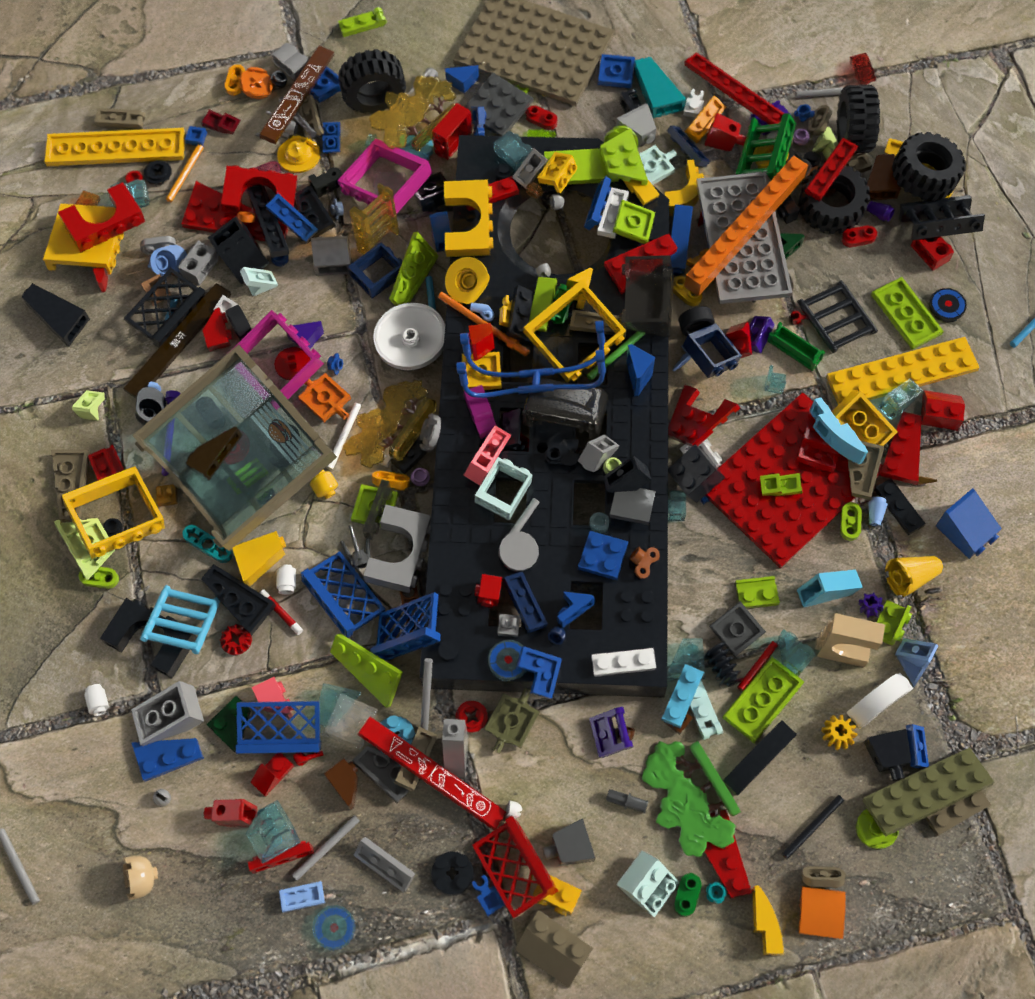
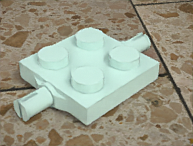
M654 145L640 153L647 178L652 185L675 173V168L669 161L677 156L674 149L664 154Z

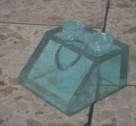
M278 800L260 809L246 832V836L262 864L301 843L293 824Z

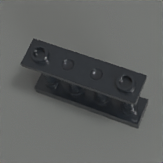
M965 195L937 199L935 201L925 200L900 204L899 220L901 223H913L911 239L918 240L983 231L985 215H972L970 212L972 197Z

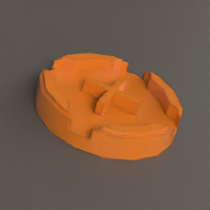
M250 67L241 74L240 88L248 97L264 99L271 94L273 84L270 80L271 75L269 76L264 69Z

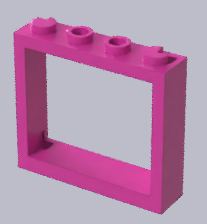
M375 139L338 179V183L344 195H349L359 202L367 203L372 208L380 209L385 214L388 213L395 216L430 177L432 170L429 161L379 139ZM379 157L414 171V174L390 201L355 186Z
M271 310L238 344L248 354L279 324L311 360L280 390L289 399L324 363L319 359L321 355L314 348L311 350L308 347L310 343L303 336L300 338L297 335L299 331L292 324L287 325L286 317L281 313L277 314ZM241 362L234 366L263 399L270 395ZM275 400L271 402L276 410L280 408Z

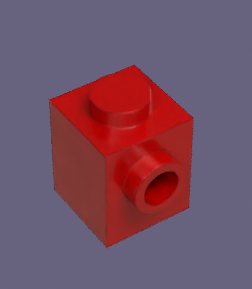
M482 574L480 584H476L474 596H478L477 603L489 608L497 606L502 577Z

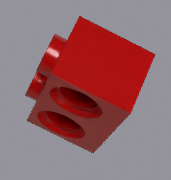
M942 237L913 240L910 245L932 271L949 262L954 253L951 245L946 243Z

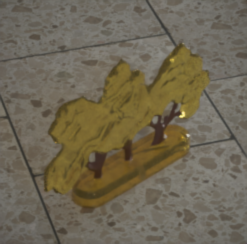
M416 76L413 84L414 96H409L407 93L395 94L393 92H386L385 103L389 106V111L378 110L369 117L371 128L385 131L383 142L391 149L395 147L405 148L407 137L415 135L411 142V147L416 151L421 150L433 139L432 130L456 104L452 103L443 110L444 102H452L456 99V94L451 90L452 83L447 80L441 81L438 77ZM434 98H438L439 103L437 105L439 107L434 104ZM437 110L440 115L432 122L426 119L425 114L428 111ZM425 122L427 126L418 133L415 126Z
M422 380L404 381L397 385L386 387L383 394L386 407L383 410L376 408L368 414L357 415L356 424L362 429V432L351 436L343 445L346 456H354L360 453L361 465L372 468L374 465L384 462V451L390 446L389 456L397 461L402 460L420 435L424 420L426 418L429 419L428 415L434 414L436 411V401L426 398L429 393L428 389L422 387ZM422 400L419 406L416 408L417 402ZM407 401H410L412 403V405L410 406L412 409L407 408ZM412 413L405 426L401 425L400 419L404 415ZM401 429L400 433L393 441V439L391 438L392 434L396 433L398 430Z

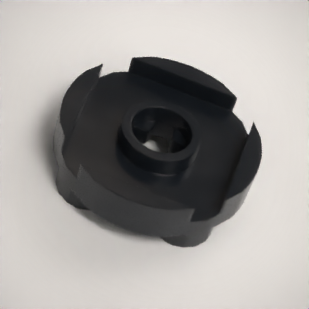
M455 851L446 852L438 856L431 869L433 884L439 891L448 896L462 894L471 885L474 877L473 866L467 856ZM450 868H454L455 871L459 872L458 875H455V879H451L450 876L446 875Z

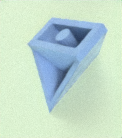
M903 638L895 655L915 687L932 660L938 645L936 643Z

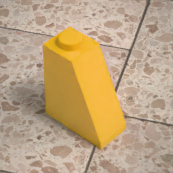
M277 531L238 544L232 548L243 582L249 587L285 555L283 548L287 546L283 536L279 537Z

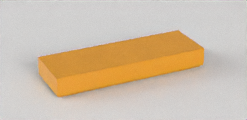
M715 95L712 96L684 132L695 143H698L709 130L716 113L721 114L726 106Z

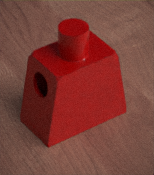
M716 113L707 132L704 146L731 151L734 144L744 146L747 136L739 134L740 123Z
M245 799L214 800L213 807H205L204 819L212 820V822L225 827L255 828L258 807Z

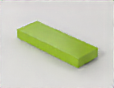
M538 277L529 322L553 302L558 282L556 278ZM548 322L541 326L537 331L546 332Z

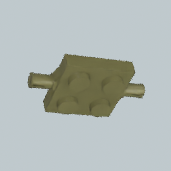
M524 688L520 698H514L503 693L485 727L486 731L495 735L498 739L492 750L499 754L505 743L513 744L521 749L540 711L530 707L527 703L531 691L527 688Z

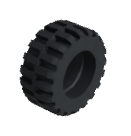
M379 49L355 53V56H350L347 62L342 64L338 73L343 101L354 111H360L364 114L370 112V114H375V112L381 113L385 109L393 108V105H397L400 99L403 98L406 91V81L400 61L393 54H389V52L384 50L381 52Z
M847 85L841 90L837 110L838 143L842 138H845L857 145L858 148L854 154L870 153L874 150L878 141L880 100L877 89L873 85Z
M921 132L911 135L902 143L893 161L892 171L899 187L904 188L903 191L909 192L915 198L920 197L921 200L930 199V201L946 198V196L953 192L965 172L966 162L964 156H962L961 149H958L954 142H950L949 138H943L937 133L934 135L932 132H926L925 134ZM922 163H926L935 168L936 170L929 169Z
M821 165L818 169L812 170L804 180L799 197L800 213L804 215L803 219L806 223L810 222V226L814 229H820V232L828 231L829 234H835L838 231L839 233H844L846 229H851L858 225L864 216L870 200L869 186H866L867 181L864 177L861 178L862 174L859 171L855 172L851 166L844 167L829 189H836V191L844 194L849 204L843 207L829 206L822 200L818 201L805 193V189L823 166Z

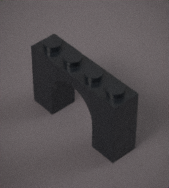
M126 598L100 639L106 645L122 653L132 636L139 629L146 626L153 608L147 609L143 607L144 604L139 600L133 599L131 601ZM159 615V617H158V618H162V619H166V620L178 622L177 620H175L174 618H172V617H170V616H167V617L165 618V617ZM157 626L163 629L165 636L195 642L197 636L194 634ZM163 643L150 665L156 671L172 679L190 650Z

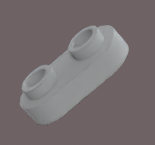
M171 236L146 238L140 241V250L146 255H151L158 248L176 245V240Z

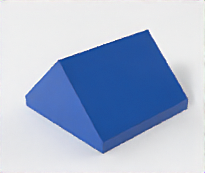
M630 344L627 349L626 365L634 395L639 396L653 376L655 357Z

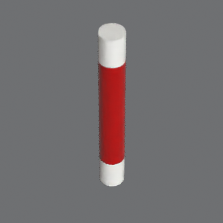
M263 589L260 594L275 602L276 606L273 610L297 635H300L303 629Z

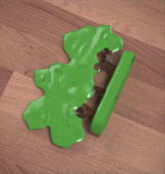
M659 741L654 747L655 752L648 755L646 768L642 775V780L651 787L666 789L668 792V796L661 800L660 808L662 811L658 814L656 823L668 829L675 826L681 827L678 841L683 852L688 856L701 857L706 850L707 842L720 848L733 843L736 825L729 820L723 819L720 816V809L725 806L731 816H735L741 811L700 743L696 741L690 745V750L695 757V762L691 763L684 759L685 747L681 742L675 741L671 744H666ZM680 757L682 760L676 761V758ZM676 764H684V767H689V769L684 771L677 770ZM696 769H702L709 780L708 783L701 787L695 786L691 780L692 772ZM689 772L688 778H685V773ZM713 787L721 801L709 804L707 802V789ZM715 811V816L710 817V813Z

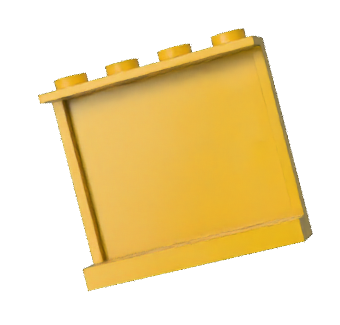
M61 203L58 209L59 212L75 205L82 218L90 223L105 222L116 211L115 207ZM57 213L43 260L50 271H55L57 264L102 267L106 268L108 275H111L113 268L116 266V255L120 252V241L123 240L124 233L80 252Z

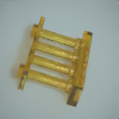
M381 183L377 185L379 196L364 210H359L355 206L349 210L357 250L362 255L374 248L389 231L399 235L393 191ZM379 205H381L370 217H368L369 214H371ZM382 215V217L370 228V226ZM384 225V227L374 237H372Z

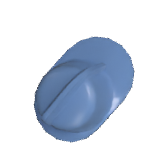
M178 245L158 248L151 254L147 266L154 273L161 276L170 267L180 273L179 264L182 259H185L187 253Z

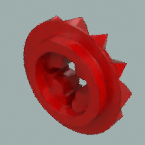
M242 625L227 626V629L221 635V647L230 655H240L251 646L252 636ZM233 633H234V635H236L237 637H238V636H241V637L238 638L240 645H238V644L235 643L234 641L231 642V641L233 640V638H232V634H233Z
M470 700L458 707L455 719L465 720L467 732H479L487 723L488 713L483 704ZM476 711L475 718L477 721L471 720L468 722L466 713L473 714Z

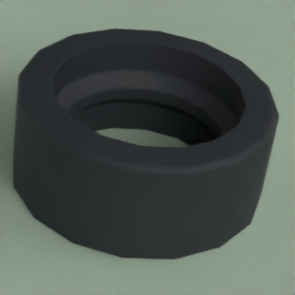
M236 305L227 309L226 314L241 341L252 328L241 307Z
M705 306L688 309L678 318L682 334L685 336L715 324L711 309Z

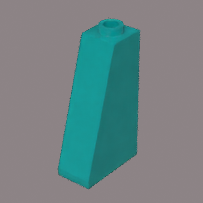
M651 57L635 60L634 74L652 117L657 118L684 111L686 98Z

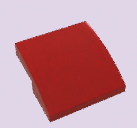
M807 424L796 461L833 473L839 453L820 437L813 426Z

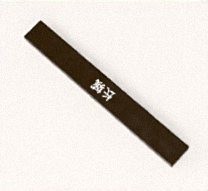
M216 283L123 388L125 392L137 399L138 392L142 388L148 387L149 382H156L208 322L214 312L213 309L222 295L229 298L231 292Z

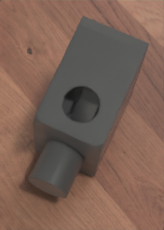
M583 819L553 833L552 839L554 844L543 847L546 860L558 857L561 866L593 862L596 858Z

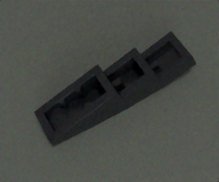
M781 720L723 781L739 795L797 736V733Z

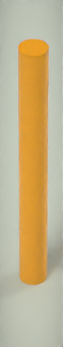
M199 144L196 146L167 195L166 200L168 202L174 200L204 149L203 146Z

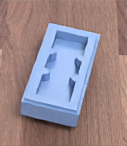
M321 881L279 890L283 913L325 904Z

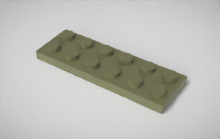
M969 747L864 797L862 802L886 837L992 786L994 780Z

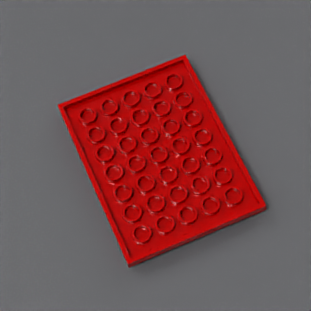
M803 392L718 468L726 478L705 495L780 569L841 513L845 504L857 498L851 496L848 459L840 453L833 473L796 461L807 424L813 426L816 421L809 412L813 401ZM881 463L879 466L877 478L880 476V472L883 466ZM778 473L780 476L800 473L802 494L783 496L762 495L760 476Z

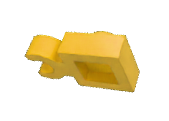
M506 295L502 299L503 306L500 308L499 325L508 327L512 301L510 302L509 295Z

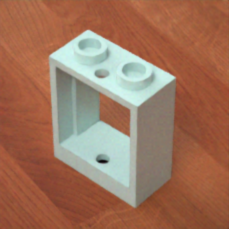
M497 457L475 494V503L510 520L532 482V474L523 467L518 468L513 465L508 459ZM499 470L523 482L511 505L486 493Z

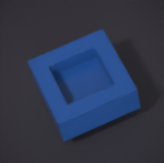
M189 126L185 138L186 144H199L203 146L207 135L206 128Z

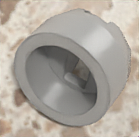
M551 195L550 205L552 210H558L563 207L564 198L562 196Z
M544 263L535 269L538 277H549L551 275L548 263Z
M159 789L154 793L153 801L156 805L164 807L170 803L171 795L167 790ZM158 794H161L162 796L166 797V799L163 801L157 796Z

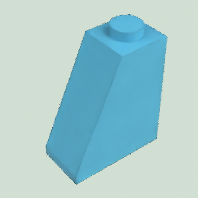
M846 570L818 573L798 588L797 592L804 608L851 596L863 587L857 571Z

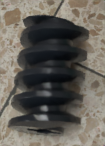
M725 642L713 646L704 655V658L709 660L708 665L713 667L712 673L717 674L715 679L721 681L719 683L720 688L734 686L744 679V677L737 678L741 673L740 670H733L737 663L730 664L733 656L726 657L730 650L722 649L726 644Z

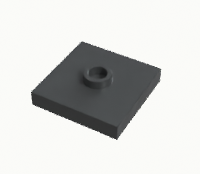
M741 601L709 626L720 641L726 643L725 647L730 650L729 652L734 658L766 633Z

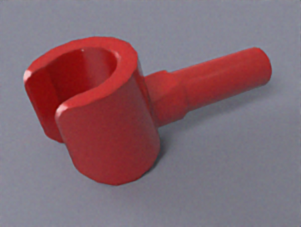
M793 311L790 315L791 318L797 317V319L792 320L794 325L799 324L801 320L808 319L806 315H801L799 311Z
M319 751L305 756L303 752H299L293 755V759L298 766H303L309 760L324 754L323 751Z

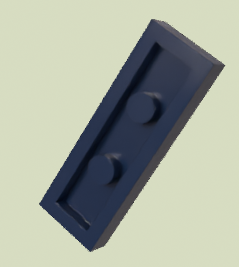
M671 125L666 130L671 135V140L681 146L680 150L684 154L689 155L691 160L694 159L695 166H708L710 163L708 158L680 127Z
M523 572L504 577L503 582L527 633L545 628L548 623Z

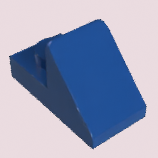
M563 592L564 599L570 607L565 606L559 611L557 616L559 625L564 628L595 605L593 595Z

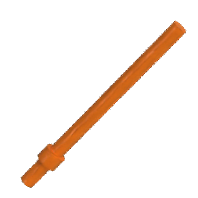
M439 293V299L476 324L488 323L445 293ZM491 325L493 335L506 343L507 347L511 350L515 349L525 357L529 354L530 350L519 344L517 339L509 337Z

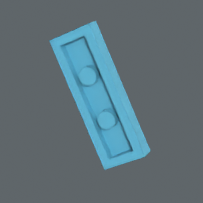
M685 664L663 714L662 721L681 728L704 674L703 671Z

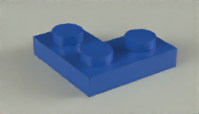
M521 647L516 667L535 673L530 693L552 699L562 658L527 647Z

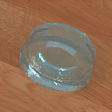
M601 512L593 514L590 518L591 530L597 533L607 531L609 528L608 516Z

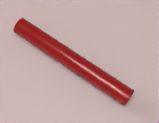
M772 641L745 675L744 679L739 683L737 688L743 692L776 650L778 647L776 642Z

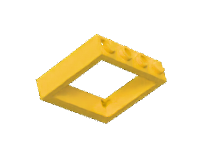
M582 280L530 321L523 329L524 334L555 369L564 367L534 332L580 294L615 332V335L604 344V356L610 352V347L613 344L618 345L625 339V328ZM596 350L580 364L592 359L596 355ZM596 362L585 368L590 369ZM585 368L559 374L568 383L571 379L573 381L578 379L582 375L581 371Z
M135 466L62 495L64 505L91 559L101 557L107 552L120 549L126 544L140 541L143 537L159 533L162 529H165L164 519ZM135 484L153 519L92 544L74 508Z

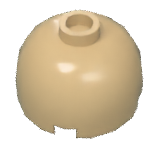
M143 856L124 857L125 888L130 887V893L127 894L128 900L146 896L151 892L154 880L158 879L157 867H152L150 860Z

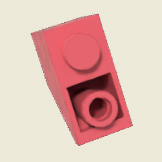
M275 677L252 687L258 702L290 701V699L285 700L283 693L286 690L282 682H277ZM270 706L263 708L264 711L276 713ZM285 706L281 713L290 719L293 717L291 711L294 709L291 706Z

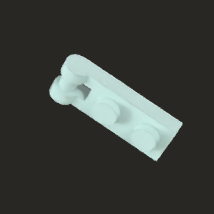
M701 680L690 704V710L703 740L713 734H722L723 729ZM711 722L712 726L706 728L705 723Z

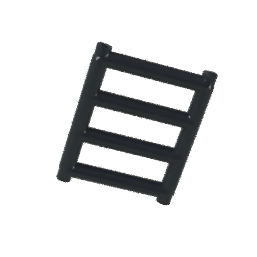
M842 280L832 288L806 300L800 299L797 301L832 353L837 352V348L869 333L875 334L878 332L871 319ZM840 291L846 297L845 300L815 314L809 308L810 305ZM849 305L856 311L855 314L825 328L818 321ZM859 319L866 325L865 328L835 342L828 335Z

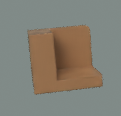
M160 274L141 283L145 293L162 277ZM166 288L157 289L155 291L156 297L166 296Z

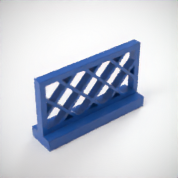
M341 552L336 553L311 570L307 568L301 572V581L341 633L347 638L351 637L354 631L386 611L385 607ZM338 559L343 563V569L331 568L332 563ZM320 570L328 571L327 579H320L315 573ZM330 572L340 573V582L329 580ZM344 574L352 575L355 578L354 584L343 582ZM328 584L339 586L338 594L329 593L327 590ZM341 587L353 588L352 596L341 595ZM355 588L364 590L366 597H354ZM339 599L351 600L349 609L341 608L338 604ZM353 601L364 602L363 611L352 609ZM367 603L375 604L378 607V610L375 612L365 611ZM350 614L362 615L361 621L354 625L350 620Z
M433 592L379 614L376 646L371 647L370 652L388 661L439 642L441 634L436 632L438 594ZM429 601H431V602H430V606H429L428 609L426 610L425 607L427 606V604L429 603ZM417 606L418 608H417V610L415 611V613H414L413 616H412L411 613L413 612L414 608ZM402 612H404V614H403V616L401 617V619L398 620V617L400 616V614H401ZM423 612L424 615H423V617L421 618V620L418 622L417 620H418V618L420 617L421 613ZM390 617L391 619L386 625V618ZM410 618V621L408 622L406 627H404L403 625L405 624L407 619ZM429 619V626L423 627ZM396 623L397 625L395 626V628L393 629V631H392V633H391L390 630H391V628L393 627V625ZM416 624L415 629L410 633V630ZM402 630V633L400 634V636H399L398 638H396V636L398 635L399 631ZM387 634H388L389 637H388V639L386 640V642H384V639H385V637H386Z
M320 701L237 702L236 754L319 752L322 749L320 741ZM270 706L276 712L270 720L260 712L264 707ZM285 706H291L297 712L290 720L281 713ZM306 706H315V715L309 720L301 711ZM242 707H250L255 714L247 720L242 715ZM298 714L307 722L300 730L291 722ZM257 715L266 722L259 731L250 723ZM277 715L287 722L280 730L271 723ZM288 724L297 732L293 738H286L281 733ZM308 724L315 729V738H307L302 733V730ZM247 725L256 733L251 739H243L242 730ZM267 725L276 732L272 738L268 739L260 733Z

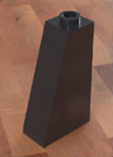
M33 283L22 295L26 305L68 347L90 320L84 309Z

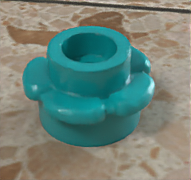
M714 882L706 887V897L710 902L720 904L724 901L727 891L721 883Z

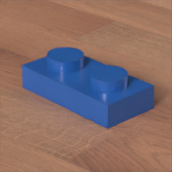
M914 724L906 725L911 755L910 765L911 767L925 769L929 767L924 727Z

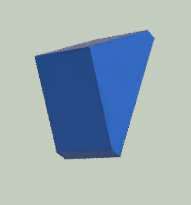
M478 65L445 68L446 83L465 94L479 80Z

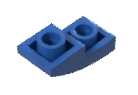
M324 122V134L322 136L323 153H340V122Z

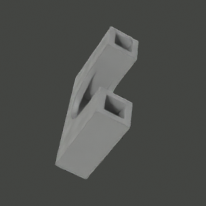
M385 505L380 521L381 529L406 536L412 542L413 550L405 560L397 563L369 558L364 572V582L410 593L412 587L415 588L418 576H415L417 569L421 570L422 551L426 552L428 541L426 538L427 534H430L431 516Z

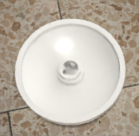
M405 303L388 310L376 324L374 330L376 351L385 363L401 370L423 368L434 362L443 352L445 323L440 314L430 306L421 303Z

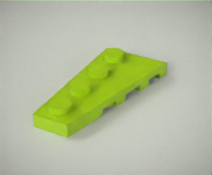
M413 232L389 298L395 306L410 303L439 257L418 232Z
M341 633L335 635L330 653L386 708L390 707L403 671Z

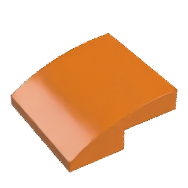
M802 886L799 933L843 939L846 892Z

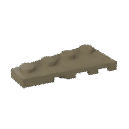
M51 449L52 465L56 480L58 512L61 522H72L64 505L62 495L86 486L89 450ZM83 505L74 508L79 519L82 517Z

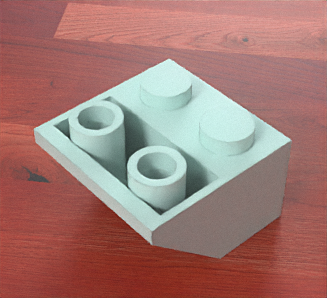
M641 851L616 885L630 899L655 917L680 882L657 858Z

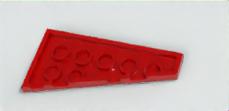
M196 181L181 225L183 228L214 233L235 216L237 217L238 214L222 212V193ZM241 203L240 212L255 214L254 209ZM256 216L255 222H243L255 240L265 241ZM279 222L284 238L286 239L288 227Z

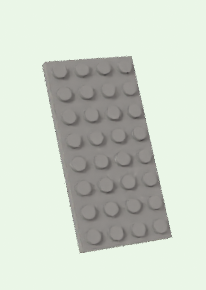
M767 172L697 179L696 185L709 249L769 183ZM775 211L716 276L715 285L719 304L792 297L793 292Z

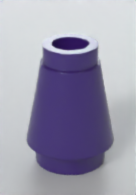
M873 201L869 202L866 209L883 222H889L895 211L892 205Z

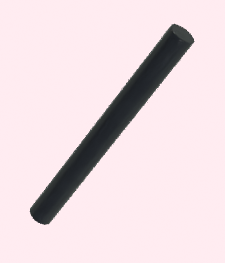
M837 795L782 852V855L788 860L844 802V799Z

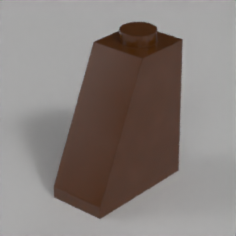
M894 154L876 156L866 185L870 189L869 201L898 198L901 187H899L897 180L893 176Z

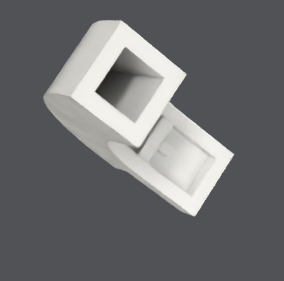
M901 673L895 674L860 700L847 714L858 728L861 729L914 688Z

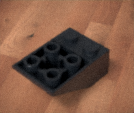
M236 216L208 237L216 252L240 284L244 283L240 273L243 267L262 270L270 264L247 226Z

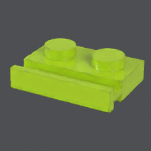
M775 576L735 581L738 602L741 601L746 609L777 606L780 604Z

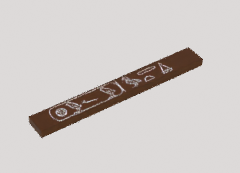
M322 46L317 47L260 132L259 138L276 145L332 60L334 51Z

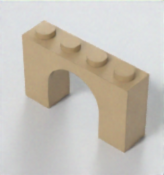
M835 613L832 619H828L823 632H820L819 638L816 639L815 650H818L817 657L865 667L869 662L870 650H878L882 645L885 624Z

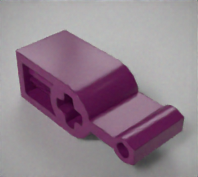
M482 385L470 389L472 392L485 393ZM464 391V398L473 422L476 425L480 439L486 438L496 425L488 399L472 397Z

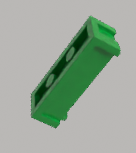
M779 322L776 330L769 334L767 342L813 372L822 361L825 351H820L782 326L783 324Z

